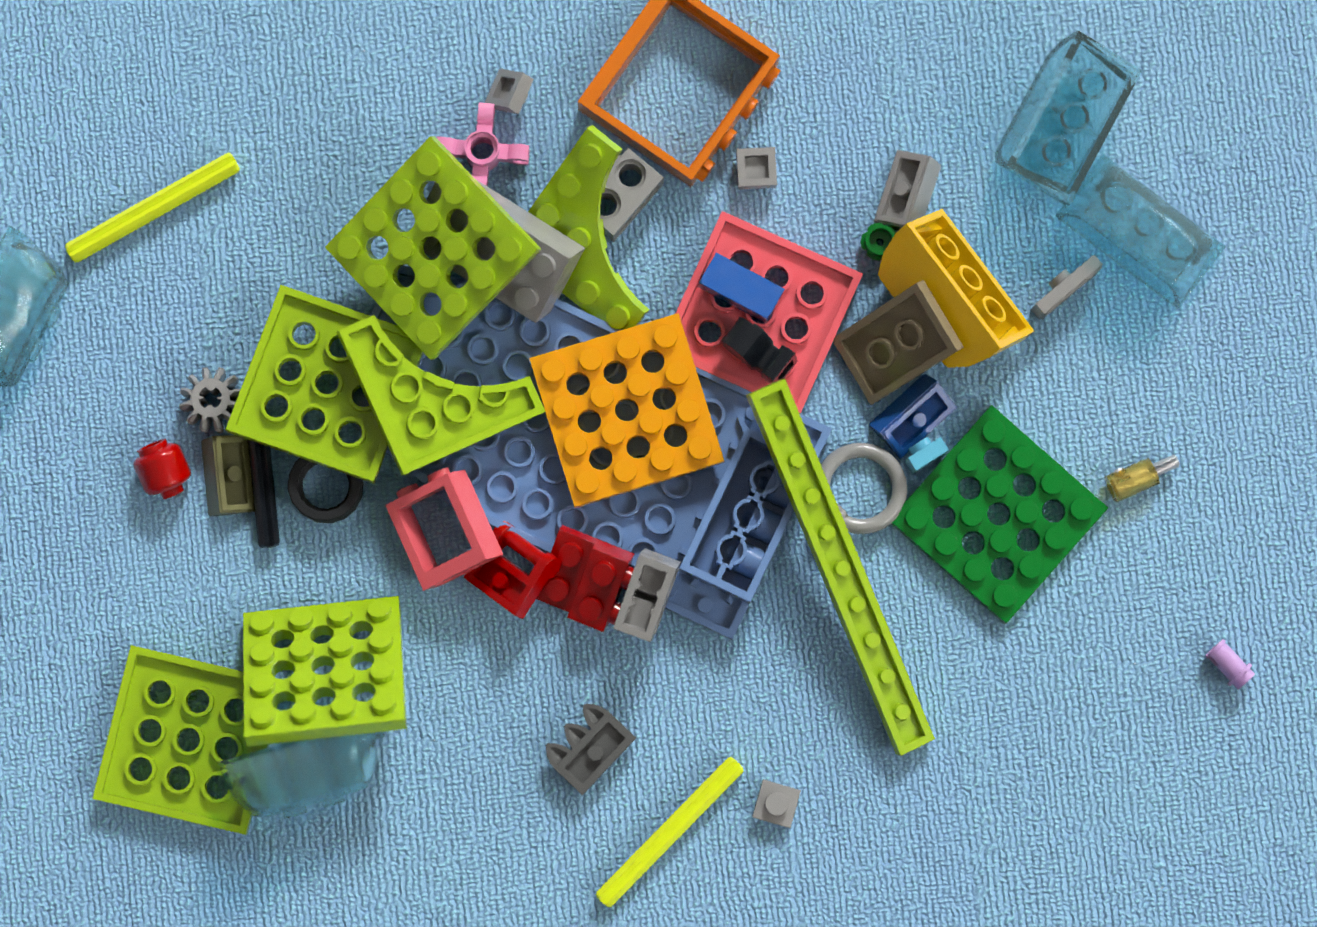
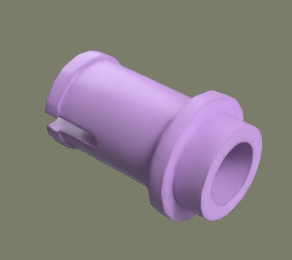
M1222 639L1205 657L1209 658L1228 678L1229 682L1227 684L1229 686L1234 685L1237 689H1240L1255 675L1250 669L1252 664L1248 663L1246 665L1225 643L1226 641Z

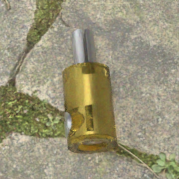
M1171 455L1155 463H1152L1149 458H1145L1130 466L1115 470L1113 473L1105 476V483L1110 495L1117 503L1160 484L1158 476L1179 467L1178 458L1175 455Z

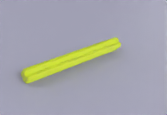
M231 153L218 157L69 241L65 245L68 255L75 263L84 260L238 173L240 170L239 165Z
M727 758L596 892V897L606 907H612L743 773V767L734 758Z

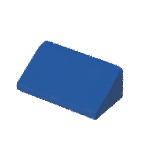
M718 253L715 254L698 283L700 289L764 323H767L785 290Z
M924 374L873 419L869 425L896 456L901 459L909 452L910 447L926 437L957 406L937 380Z

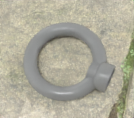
M869 443L847 444L830 453L822 462V469L829 486L836 469L844 462L854 458L873 460L886 470L891 480L892 494L888 505L882 512L871 518L857 519L848 516L846 511L837 504L849 533L870 534L880 531L897 518L903 504L906 502L907 481L904 471L894 456L879 446Z

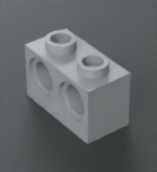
M629 148L622 155L619 154L615 160L607 180L605 192L601 200H612L617 207L611 215H600V219H603L604 234L613 242L663 186L664 181L662 175ZM634 170L640 174L642 179L636 186L628 187L622 184L619 178L623 172Z
M644 548L638 556L613 629L651 642L656 635L681 561Z

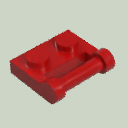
M502 525L493 529L501 550L505 546H509L535 565L530 574L525 573L504 556H500L466 573L463 578L514 616L524 619L548 579L554 577L560 570L561 560L552 553L542 552L519 534L508 531L511 526Z

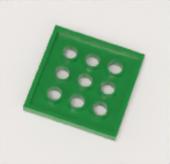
M991 405L906 500L899 515L891 524L1003 624H1006L1104 514L1108 507ZM996 449L1004 455L1005 465L1001 470L993 471L986 467L984 455L988 450ZM1026 475L1032 479L1034 490L1031 495L1024 497L1014 491L1013 481L1017 476ZM972 478L979 484V495L975 499H965L960 495L958 485L962 479ZM1047 501H1056L1062 506L1063 516L1060 521L1050 522L1044 518L1042 508ZM1002 504L1007 508L1009 518L1004 525H995L988 519L987 512L991 505ZM947 507L953 512L954 522L951 527L940 528L934 523L933 512L936 508ZM1028 529L1036 534L1038 544L1033 551H1024L1018 546L1017 535L1021 530ZM974 532L981 536L983 548L980 553L969 554L963 549L962 538L966 533ZM1004 558L1011 563L1012 574L1009 579L999 580L993 576L991 565L995 559Z

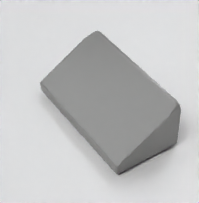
M897 150L874 222L891 226L899 231L906 223L925 216L941 165L931 156Z

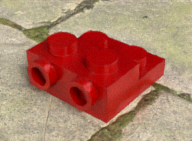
M562 525L551 550V553L561 560L560 570L554 577L548 579L536 599L569 612L567 616L569 619L604 632L608 624L614 625L622 605L618 598L621 590H627L634 571L631 563L635 554Z

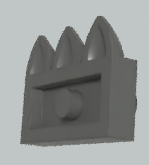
M594 704L583 705L584 718L591 728L590 730L578 724L564 725L565 736L572 747L571 750L560 744H546V754L550 764L581 795L598 780L636 739L608 710Z

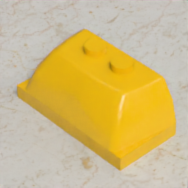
M943 209L906 223L896 232L883 252L878 276L891 295L896 297L914 284L924 280L964 348L942 361L946 367H969L1025 340L1034 332V329Z

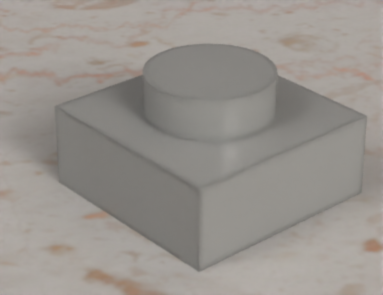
M499 68L484 103L494 104L495 110L519 114L534 79L522 72Z
M775 147L736 149L738 190L777 187Z
M763 779L752 817L790 828L801 790Z

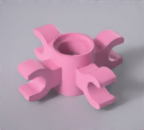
M479 102L477 130L471 133L466 140L449 137H437V139L455 158L467 159L469 165L473 168L472 176L488 187L490 170L494 169L499 162L528 165L530 149L529 145L499 143L493 134L494 104ZM480 143H487L493 147V153L486 159L474 157L472 150Z

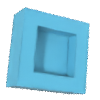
M926 437L909 448L912 455L906 459L905 463L911 473L915 474L945 455L949 449L941 437L931 442L929 437Z

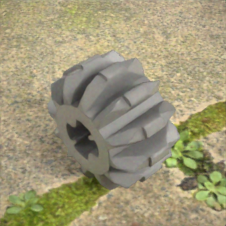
M205 367L201 371L203 380L199 381L192 374L188 377L189 382L194 385L193 390L181 388L180 394L191 398V400L181 403L179 407L183 412L192 411L186 419L190 425L196 424L201 420L200 430L207 433L213 422L215 430L218 433L224 432L222 420L226 419L229 421L236 403L235 400H237L240 389H234L239 379L233 375L225 380L226 371L220 367L216 370L214 378H212L210 370ZM210 392L215 396L221 392L222 396L217 397L221 403L216 408L212 405L204 407V404L208 403L205 397Z

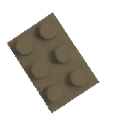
M924 280L914 284L836 335L833 340L870 405L880 401L964 348Z

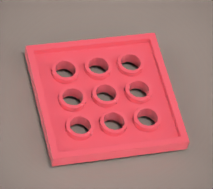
M722 211L675 313H679L695 367L750 392L769 385L762 378L761 373L757 370H751L720 342L735 325L737 319L742 317L763 329L773 340V345L778 349L783 345L796 353L798 362L786 376L785 380L801 414L863 273ZM716 253L728 259H731L736 253H746L752 259L750 271L763 278L773 268H779L786 273L788 281L782 287L785 290L772 312L771 319L767 323H756L749 314L734 306L728 308L719 306L715 302L714 295L698 287L699 281ZM807 284H815L822 290L823 298L817 304H808L801 297V289ZM791 319H800L807 326V334L801 339H792L785 332V324ZM706 322H713L719 326L721 336L715 342H705L698 334L699 327Z

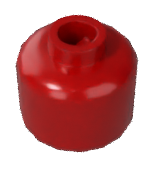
M161 439L137 451L139 456L134 460L133 468L143 490L147 494H161L163 499H168L184 491L182 484L190 478L191 470L178 444L167 443L166 439Z

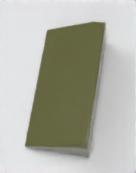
M237 435L211 436L203 439L201 447L208 515L212 517L255 512L248 439Z

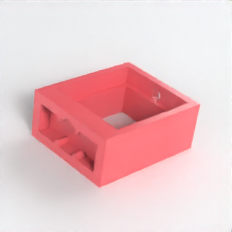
M446 467L435 471L427 476L429 483L421 487L417 483L409 485L396 492L398 499L385 505L423 591L442 586L503 555L466 470L450 472L449 468ZM445 489L472 549L438 566L411 506Z

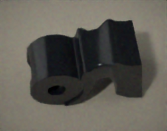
M742 317L737 319L732 329L720 341L730 353L744 362L751 370H757L761 373L762 378L769 384L785 379L798 362L795 352L783 345L778 349L773 345V340L763 329Z

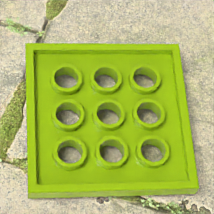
M430 136L325 246L328 252L430 360L436 359L542 250L435 136ZM430 181H435L441 188V197L434 204L429 203L424 197V188ZM403 209L410 210L415 218L414 226L407 232L402 230L397 222L398 214ZM457 209L463 210L468 217L467 227L461 232L454 230L450 223L451 215ZM378 236L384 238L388 244V252L382 259L376 258L371 251V244ZM430 237L436 238L441 244V253L434 260L428 258L424 252V244ZM484 237L489 238L495 246L494 255L489 260L482 259L477 252L478 242ZM405 264L409 265L415 273L414 282L409 287L401 285L397 277L398 270ZM457 265L464 267L468 273V281L462 288L456 287L450 278L452 269ZM429 293H435L441 300V309L436 315L429 314L424 307L425 297Z
M280 285L225 430L228 433L375 484L388 445L370 405L360 407L353 401V395L357 389L361 388V385L348 357L338 358L330 352L332 342L339 338L337 335L338 330L370 316ZM376 318L390 341L404 354L407 360L418 367L423 355L419 347L398 325ZM302 325L311 326L315 330L314 340L306 345L298 344L293 339L295 330ZM295 361L301 365L302 372L296 380L286 381L280 377V368L284 363ZM332 374L337 377L339 384L333 393L323 394L317 390L316 384L322 375ZM281 397L288 402V409L283 416L271 417L266 413V405L272 398ZM317 410L324 414L325 422L320 429L308 430L303 426V417L307 412ZM348 423L357 424L362 429V435L355 443H345L340 439V430Z
M399 596L243 613L244 738L247 747L407 729ZM357 632H371L370 636L365 639L353 638ZM322 635L332 637L330 641L323 644L313 642ZM281 640L293 641L290 646L285 648L274 646ZM363 661L373 663L366 670L354 668L356 664ZM321 666L333 667L331 672L320 675L314 673ZM280 671H293L292 675L288 678L278 679L275 677ZM369 692L374 694L368 701L355 700L361 693ZM322 697L334 698L333 702L326 706L315 704ZM284 701H291L295 703L290 709L287 710H278L275 708L279 703Z
M131 645L92 799L248 835L270 744L247 747L244 738V719L239 722H233L227 717L226 707L230 701L234 699L244 701V671ZM158 681L166 682L171 688V696L163 704L155 703L150 697V689ZM196 690H203L209 697V705L201 713L193 712L188 706V698ZM154 719L160 724L162 731L156 741L149 743L142 738L140 729L145 721ZM192 728L199 734L200 742L196 749L187 752L180 747L178 738L183 730ZM230 737L236 741L238 752L233 759L226 761L218 756L216 749L221 739ZM138 758L147 759L152 766L151 775L144 781L136 780L131 774V765ZM176 767H184L190 774V782L182 790L174 789L169 782L170 772ZM219 775L227 780L229 789L223 798L215 799L209 795L207 784L212 777Z

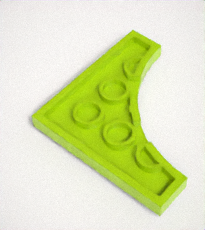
M591 125L586 128L528 212L585 247L562 293L586 313L607 322L614 329L624 330L639 325L649 309L631 292L619 273L614 272L605 250L607 243L603 219H600L601 198L605 192L611 169L622 148Z
M375 315L337 331V335L401 476L546 412L530 376L498 385L467 386L456 384L428 371H423L407 360L404 354L390 341Z

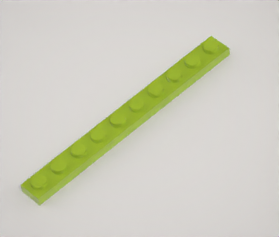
M780 379L747 394L746 397L893 749L896 755L902 756L935 740L787 382L785 379Z

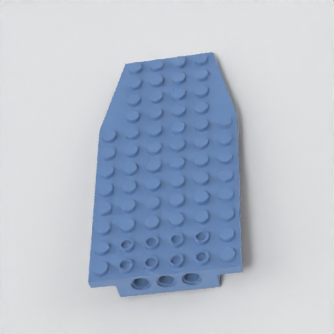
M400 267L397 274L400 284L405 287L412 285L415 279V273L412 268ZM450 277L452 283L458 288H462L468 281L466 279ZM429 293L424 300L425 310L431 315H436L441 309V300L435 293ZM494 298L436 359L430 360L423 353L418 368L453 381L456 384L467 386L498 385L530 376L543 405L529 358L622 329H614L607 322L559 299L554 303L551 312L535 323L497 298ZM376 303L370 316L375 315L378 319L397 325ZM649 352L643 356L641 364L647 372L655 373L663 368L664 359L657 352ZM619 363L608 365L604 371L605 379L612 384L623 382L627 376L625 367ZM697 367V374L725 461L723 464L575 508L546 412L410 472L425 485L429 483L427 476L440 469L448 467L450 472L466 470L489 524L497 528L502 525L511 526L508 531L519 534L535 547L551 553L560 527L565 525L634 553L635 555L631 563L633 568H635L638 556L644 548L681 561L665 609L730 640L734 638L794 511L746 397L751 392ZM573 375L567 382V389L573 395H582L587 392L590 383L583 375ZM339 381L337 382L333 392L337 389ZM362 387L357 389L353 395L354 403L360 407L369 406ZM660 389L653 396L654 405L661 410L670 409L676 401L674 393L668 389ZM623 400L616 406L615 413L619 419L631 421L637 416L638 407L633 401ZM592 411L584 412L578 419L580 429L588 433L596 431L601 424L599 415ZM800 414L819 458L832 428ZM350 423L362 433V429L360 426L354 423ZM671 426L665 431L664 439L668 445L679 447L686 442L687 433L680 426ZM642 437L632 438L627 444V452L634 458H643L650 450L648 441ZM388 447L386 453L393 458L391 451ZM599 448L591 453L589 462L595 469L603 470L612 463V455L608 450ZM445 489L436 493L448 505L453 507Z

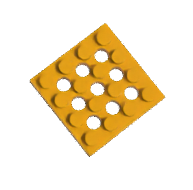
M679 313L529 358L575 508L725 462ZM649 352L659 353L664 359L663 368L655 373L647 372L641 364L643 356ZM613 363L623 365L627 371L625 380L619 384L609 383L604 377V371L608 365ZM580 374L589 380L590 385L586 393L573 395L568 391L567 382L573 375ZM668 389L674 393L676 401L670 409L661 410L654 405L653 396L658 390ZM623 400L633 401L638 407V414L631 421H623L615 413L616 406ZM587 411L597 413L601 419L600 427L590 433L584 432L578 426L579 417ZM671 426H680L686 431L687 440L679 447H672L664 439L665 431ZM642 437L648 441L650 450L645 457L634 458L629 455L627 444L632 438ZM599 448L608 450L612 455V463L603 470L595 469L589 462L591 453Z

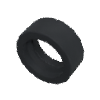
M302 458L295 461L288 476L287 489L291 502L303 516L318 523L331 524L347 518L356 510L363 496L364 482L362 479L346 474L349 486L345 499L335 507L329 509L318 508L306 499L303 491V479L307 472L318 464Z

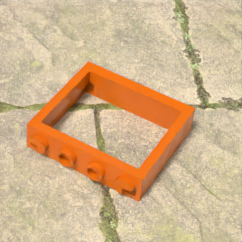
M649 0L578 100V110L692 187L697 179L703 182L710 174L715 165L711 159L720 148L725 151L737 134V131L733 128L741 117L747 120L759 103L755 96L762 86L767 89L772 86L781 72L777 68L780 55L700 0ZM671 5L760 65L758 71L689 168L599 107Z

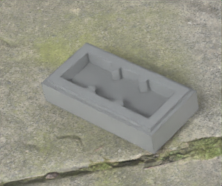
M1093 255L1071 274L1067 269L1063 270L1048 283L1052 290L1032 307L1031 311L1039 320H1043L1103 268L1101 261Z

